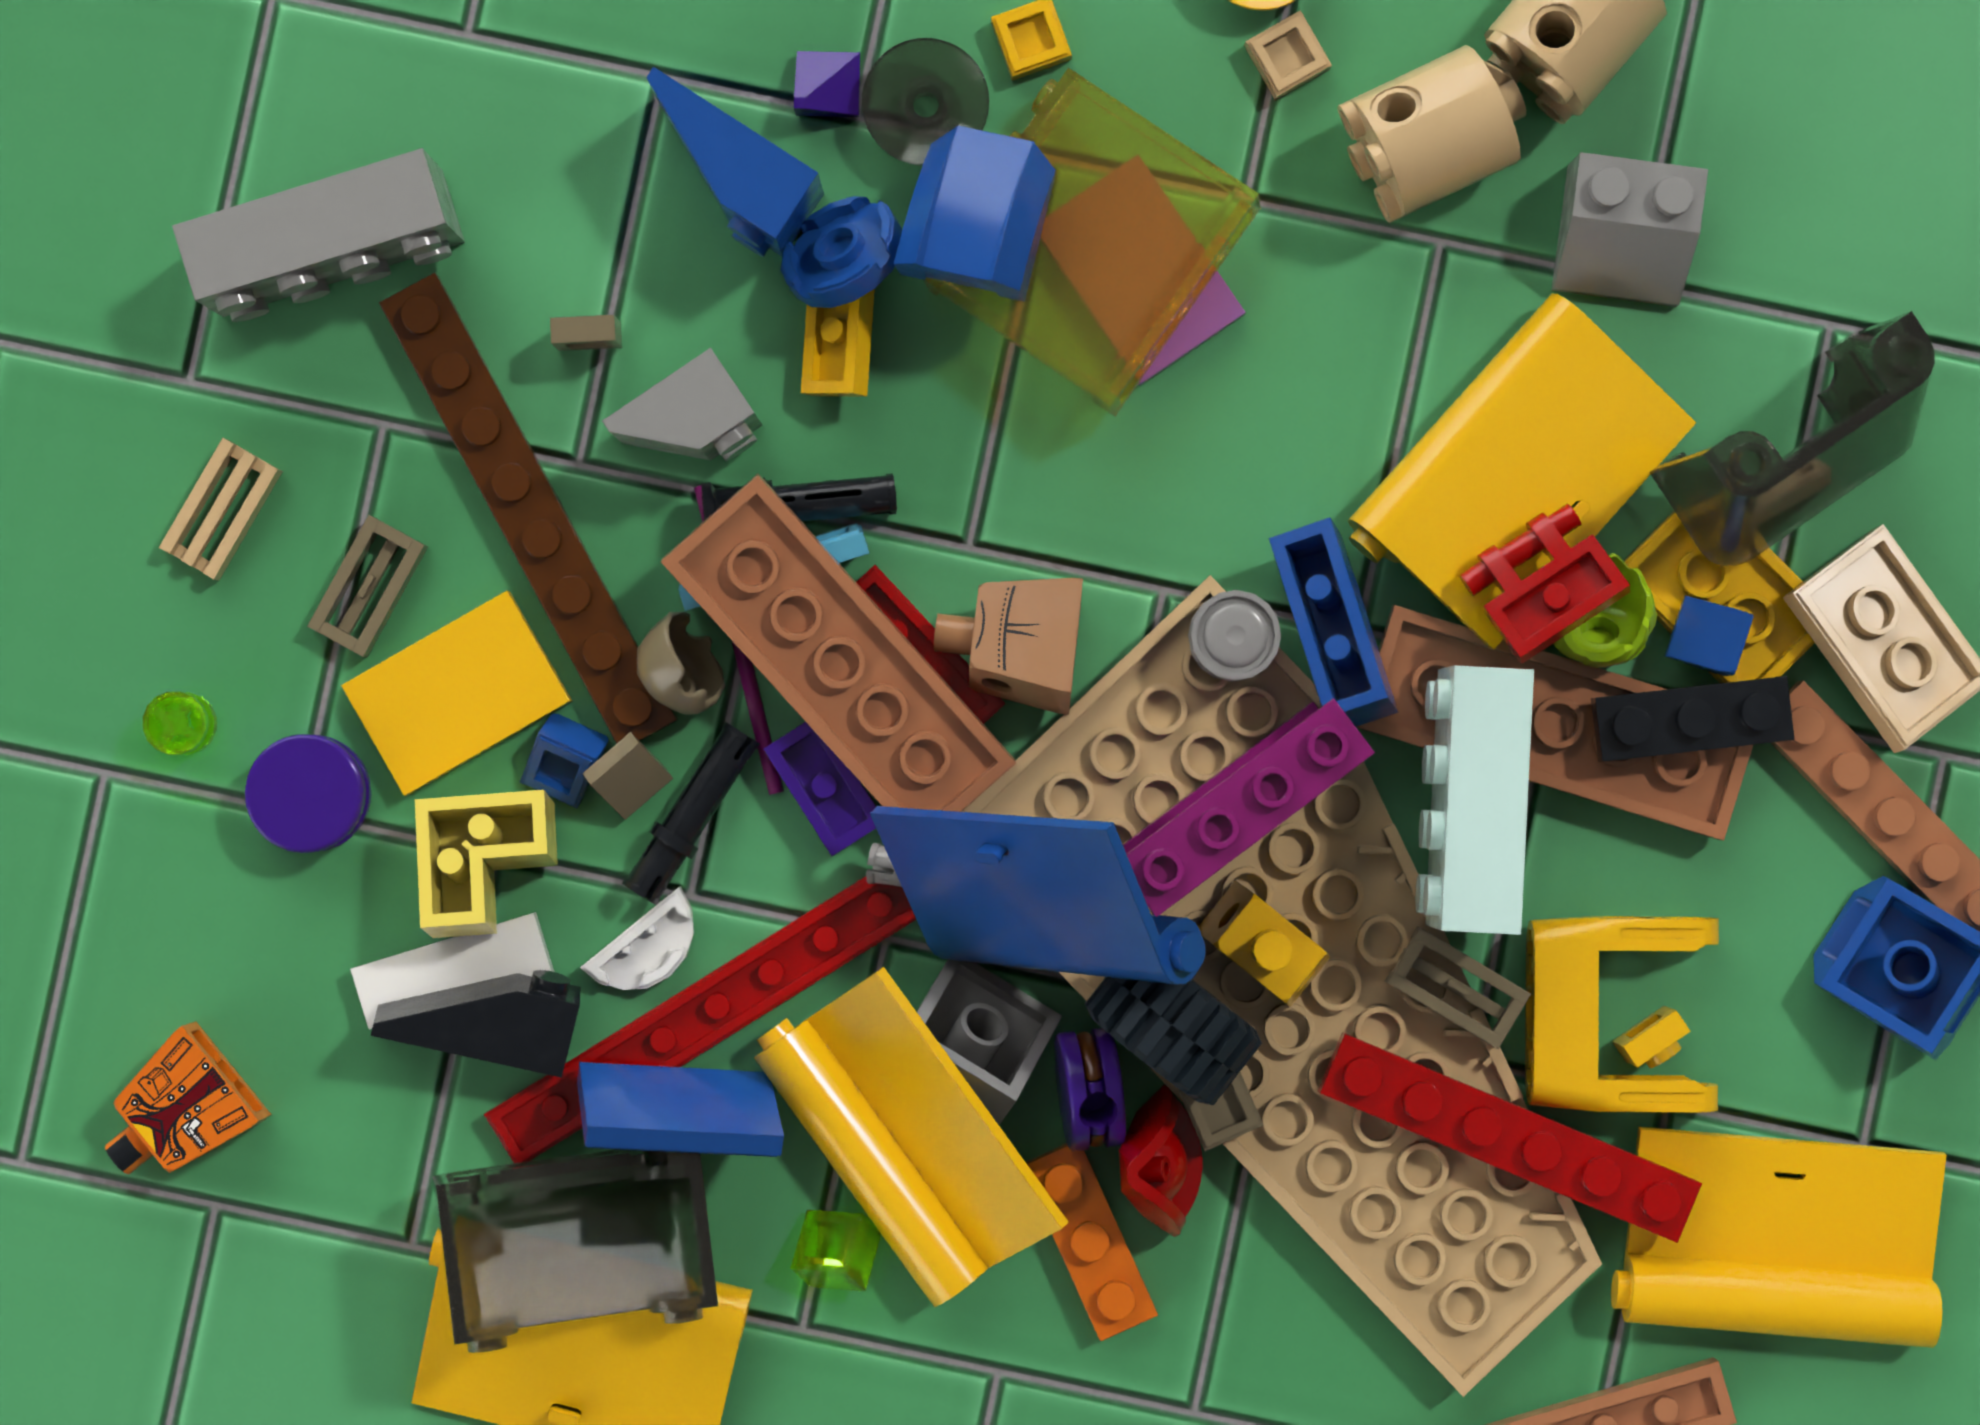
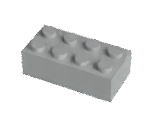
M423 148L172 225L195 301L222 317L230 315L232 322L251 320L265 315L269 312L268 303L290 296L293 303H303L324 297L330 293L329 284L348 278H353L354 284H365L380 280L391 274L390 265L414 259L415 265H426L441 261L452 255L450 247L465 242L443 170Z

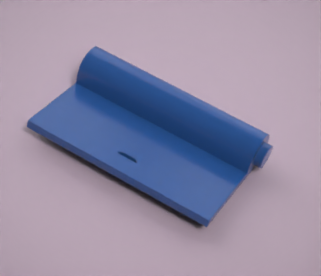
M877 806L870 812V816L927 945L933 954L941 959L1176 985L1186 984L1192 980L1204 962L1206 953L1205 942L1200 929L1194 921L1186 917L1164 915L1155 917L1150 913L1114 822Z

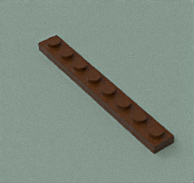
M434 272L380 301L381 308L615 742L618 743L630 732L641 741L677 722L678 718L674 711L655 700L640 681L637 675V648L639 646L440 277Z

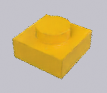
M1663 1006L1614 1039L1612 1043L1626 1063L1637 1068L1646 1063L1649 1068H1654L1677 1054L1682 1048L1678 1040L1691 1031L1677 1010Z

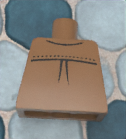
M1083 578L985 582L979 585L975 617L937 614L934 652L970 655L969 687L974 691L1054 713L1069 715Z

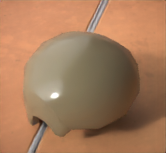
M669 612L649 630L637 648V675L648 693L659 703L682 714H698L714 706L725 689L722 667L711 652V637L693 636L686 631V626L690 622V614L687 612Z

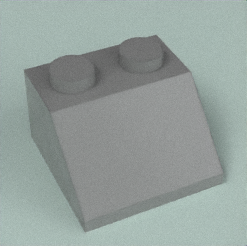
M1580 152L1567 167L1551 290L1666 306H1679L1700 235L1708 169Z
M711 348L602 420L608 431L622 444L710 461L718 455H721L725 461H729L743 453L757 442V438L752 432L762 426V423Z
M956 960L946 961L916 1010L998 1125L1001 1124L1017 1101L1062 1017L1059 1013L979 964Z

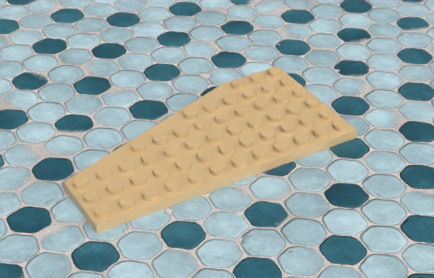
M1210 575L1070 708L1069 715L1064 714L1015 760L1016 764L962 812L1114 822L1121 842L1124 844L1309 703L1314 702L1318 709L1322 707L1315 684L1280 647L1268 668L1249 679L1231 682L1213 678L1198 666L1191 655L1188 638L1191 619L1204 602L1218 593L1226 592ZM1363 761L1160 915L1186 917L1194 921L1198 926L1236 880L1324 949L1331 957L1293 1005L1289 1007L1202 936L1206 948L1205 959L1193 980L1257 1031L1262 1042L1261 1046L1240 1072L1264 1126L1227 1141L1223 1145L1464 1397L1602 1265V1262L1571 1198L1318 1092L1342 1032L1528 1109L1500 1047L1499 1049L1493 1047L1385 982L1390 971H1393L1398 963V958L1403 949H1406L1410 943L1411 936L1417 926L1450 945L1444 931L1425 925L1426 915L1416 912L1415 895L1418 872ZM1235 911V912L1232 914V916L1228 919V921L1226 922V924H1227V923L1230 921V919L1234 916V914L1236 913V911ZM1424 946L1419 954L1420 958L1470 987L1460 966ZM1410 969L1405 979L1491 1029L1482 1009L1417 970ZM1059 972L1086 1001L1105 978L1103 976ZM1150 1067V1069L1182 1101L1178 1092L1179 1089Z

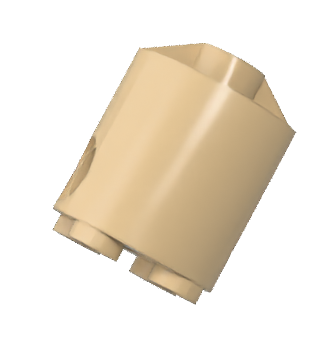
M1512 0L1484 34L1486 45L1493 52L1486 62L1501 70H1507L1516 84L1520 81L1538 96L1535 100L1536 104L1547 116L1560 124H1565L1572 115L1580 116L1667 15L1665 2L1663 0Z
M1468 45L1460 47L1350 99L1337 107L1345 130L1352 140L1357 141L1347 147L1352 165L1362 181L1373 177L1377 185L1374 188L1376 201L1383 216L1389 223L1508 168L1521 159L1520 144L1514 125L1515 121L1526 116V107L1521 92L1507 70H1501L1482 60L1478 53Z

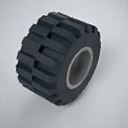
M1105 977L1085 1002L1091 1018L1100 1027L1158 1074L1199 1103L1215 1105L1262 1044L1257 1031L1193 979L1186 984L1176 985Z

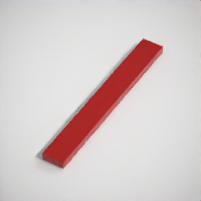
M866 876L565 1063L562 1078L546 1075L484 1114L485 1118L517 1169L582 1129L577 1087L579 1062L665 1067L683 1066L914 922L916 917L903 888L879 883L868 884Z

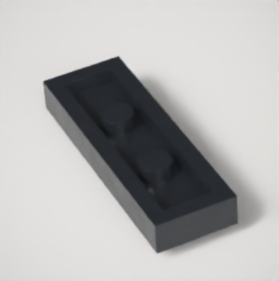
M1787 676L1591 698L1598 762L1795 740Z

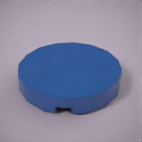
M848 197L829 203L811 214L800 226L803 234L798 238L795 245L791 241L786 245L781 262L783 277L797 299L810 307L833 308L854 302L872 291L893 271L902 228L890 207L882 201L870 203L867 197Z

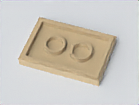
M1884 524L1869 531L1783 597L1894 754L1907 749L1980 691L1979 656Z

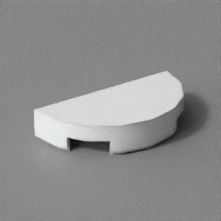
M681 886L580 968L599 984L621 990L647 989L670 977L688 956L695 933L692 907Z

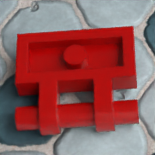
M1568 503L1548 517L1542 512L1526 523L1528 530L1498 549L1495 545L1487 548L1477 555L1478 563L1459 575L1462 583L1472 596H1475L1493 583L1500 589L1502 594L1485 604L1484 612L1521 664L1630 593V584L1593 534L1572 548L1564 540L1563 537L1582 525L1576 512ZM1541 551L1549 557L1551 562L1522 581L1514 571V569Z

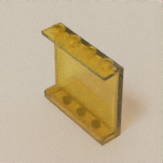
M1068 67L1059 82L1050 79L1040 90L1031 108L1035 116L1024 132L1020 134L1014 131L1010 134V137L1034 141L1056 170L1025 302L1000 297L996 292L928 277L923 282L931 293L936 296L940 293L1091 395L1095 404L1116 417L1261 209L1259 193Z

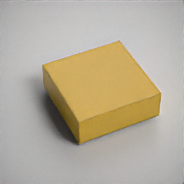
M1037 0L991 17V24L1012 81L1072 60V54L1052 0Z

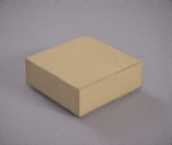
M1301 10L1250 38L1244 44L1246 51L1274 100L1281 98L1325 73L1332 66Z

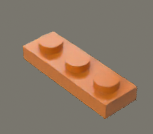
M1066 1143L1026 1161L1029 1168L1069 1221L1066 1226L1053 1233L1052 1236L1100 1342L1158 1316L1155 1305L1085 1151L1073 1152Z

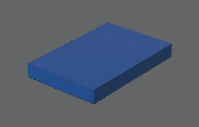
M579 1062L577 1087L584 1144L587 1148L777 1157L782 1154L784 1133L773 1084L764 1072Z

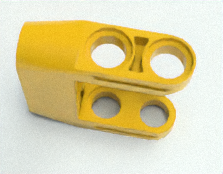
M1581 916L1530 920L1526 934V991L1531 993L1525 1004V1087L1528 1104L1532 1106L1595 1112L1701 1113L1718 1111V1084L1697 1082L1684 1075H1598L1599 951H1697L1705 945L1719 944V918Z

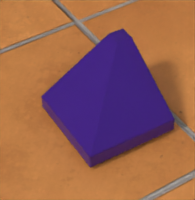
M797 51L794 88L795 115L859 117L860 52Z

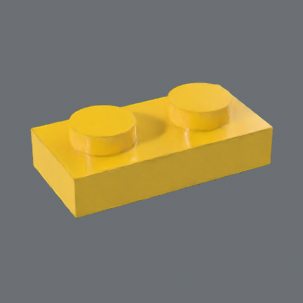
M875 289L854 302L833 308L810 307L806 305L800 393L811 396L867 397Z

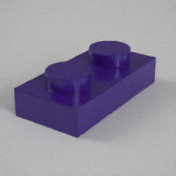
M806 722L763 748L831 856H834L876 829L870 812L877 806L867 790Z

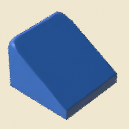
M1684 596L1664 657L1722 676H1733L1737 670L1754 615L1731 607Z
M551 714L537 734L520 783L535 790H545L550 797L577 809L589 786L582 773L603 756L609 741L608 737L560 714Z

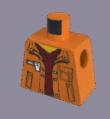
M195 1021L179 1027L114 1100L115 1109L129 1126L105 1145V1150L113 1163L126 1174H131L152 1156L157 1159L166 1171L171 1173L265 1121L272 1114Z

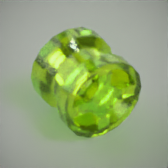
M166 692L156 696L147 705L143 715V732L147 741L156 750L168 755H193L204 750L212 742L217 730V717L212 705L205 698L191 692ZM190 711H191V714L189 715V717H190V719H191V726H192V727L189 726V720H188V717H187V715H188V713H189Z

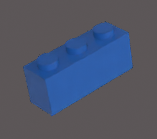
M1329 517L1269 538L1321 706L1334 698L1355 727L1399 713L1343 537L1332 519Z

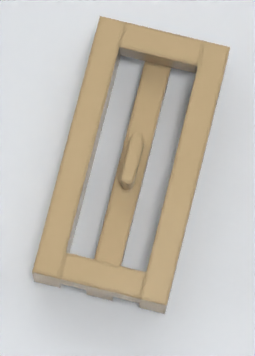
M222 438L159 548L181 559L182 562L200 570L213 580L219 581L283 471L233 442ZM231 459L238 460L189 547L183 546L182 543ZM253 469L259 472L260 475L211 560L209 561L201 555L250 471Z

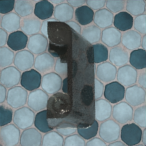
M1912 311L1850 334L1825 351L1829 360L1834 362V376L1828 388L1819 393L1817 397L1834 422L1784 457L1780 456L1774 445L1765 436L1754 431H1740L1725 437L1709 449L1688 456L1684 452L1675 454L1649 472L1701 553L1709 561L1720 566H1734L1754 559L1901 457L1912 446L1935 364V351L1930 338Z
M613 1149L460 1170L433 1176L454 1345L467 1343L468 1352H487L507 1347L506 1336L517 1333L519 1328L646 1309L653 1313H663L664 1323H684L702 1319V1308L718 1306L700 1153Z

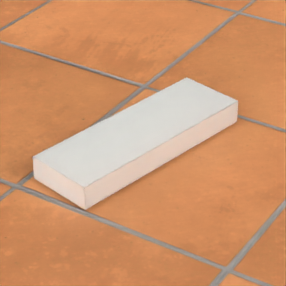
M536 912L498 923L497 934L452 937L350 969L369 1030L373 1027L379 1004L516 973L532 977L533 972L536 970L554 972Z

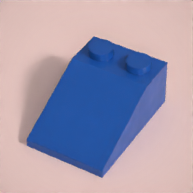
M653 67L646 78L660 106L729 221L727 227L734 232L732 237L762 257L765 256L769 249L782 256L786 245L790 241L794 242L801 231L800 226L812 214L824 195L819 173Z

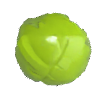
M1615 553L1608 556L1630 584V593L1553 643L1561 654L1594 668L1615 666L1636 658L1646 647L1645 643L1655 627L1658 614L1655 610L1651 589L1648 587L1642 572L1638 568H1629L1622 558Z

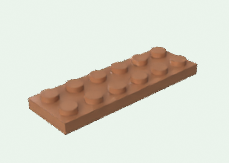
M759 473L661 559V563L882 806L961 812L1016 764L1014 757Z
M1397 605L1391 607L1378 650L1399 713L1357 726L1356 728L1424 749L1425 745H1434L1435 720L1426 719L1425 695L1427 682L1436 681L1438 669L1454 665L1534 669L1529 765L1530 782L1724 841L1753 745L1598 762L1591 698L1667 689L1607 670L1587 666L1581 662L1545 651L1539 652L1521 664L1504 639L1493 650L1485 645L1468 627Z

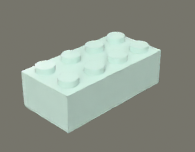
M1454 665L1438 669L1436 681L1427 682L1426 719L1435 720L1434 745H1425L1423 750L1422 782L1423 784H1432L1431 810H1421L1419 847L1429 850L1428 874H1418L1415 895L1416 912L1426 915L1425 925L1441 931L1521 935L1534 669Z

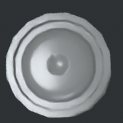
M1233 590L1218 593L1199 607L1191 619L1188 638L1191 655L1202 670L1213 678L1233 682L1252 678L1268 668L1278 653L1281 632L1279 620L1267 602L1254 593Z

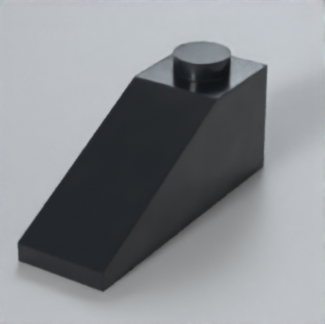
M536 970L533 972L532 977L516 973L383 1003L377 1007L371 1036L562 1078L580 1007L581 987L570 985L571 980L562 974L546 970Z

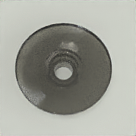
M917 38L895 45L874 63L864 83L862 111L869 133L882 150L901 162L923 166L931 143L955 127L963 126L983 131L989 112V92L981 69L964 50L940 39ZM930 96L937 101L938 110L934 115L921 117L915 112L914 104L920 97Z

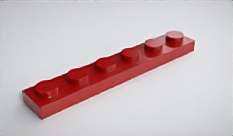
M1342 1032L1318 1089L1320 1094L1676 1243L1680 1239L1702 1186L1701 1182L1344 1032Z

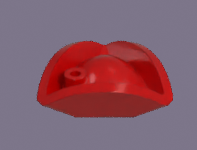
M1164 1084L1136 1112L1126 1134L1125 1142L1120 1147L1121 1192L1143 1217L1173 1237L1180 1235L1186 1223L1185 1217L1193 1206L1198 1194L1203 1170V1157L1200 1140L1187 1111L1169 1087Z

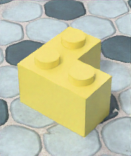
M545 790L415 799L420 928L432 938L497 934L494 871L558 866L555 803Z

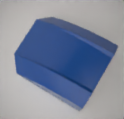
M957 126L931 143L913 192L894 260V265L900 275L925 280L926 277L996 292L1000 297L1025 302L1056 172L1034 141Z
M1885 876L1853 892L1813 955L1814 983L1935 1061L1950 1045L1955 1034L1980 997V932Z

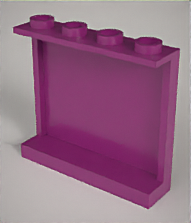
M1334 698L1319 709L1314 702L1309 703L1123 844L1149 911L1155 917H1158L1375 753Z

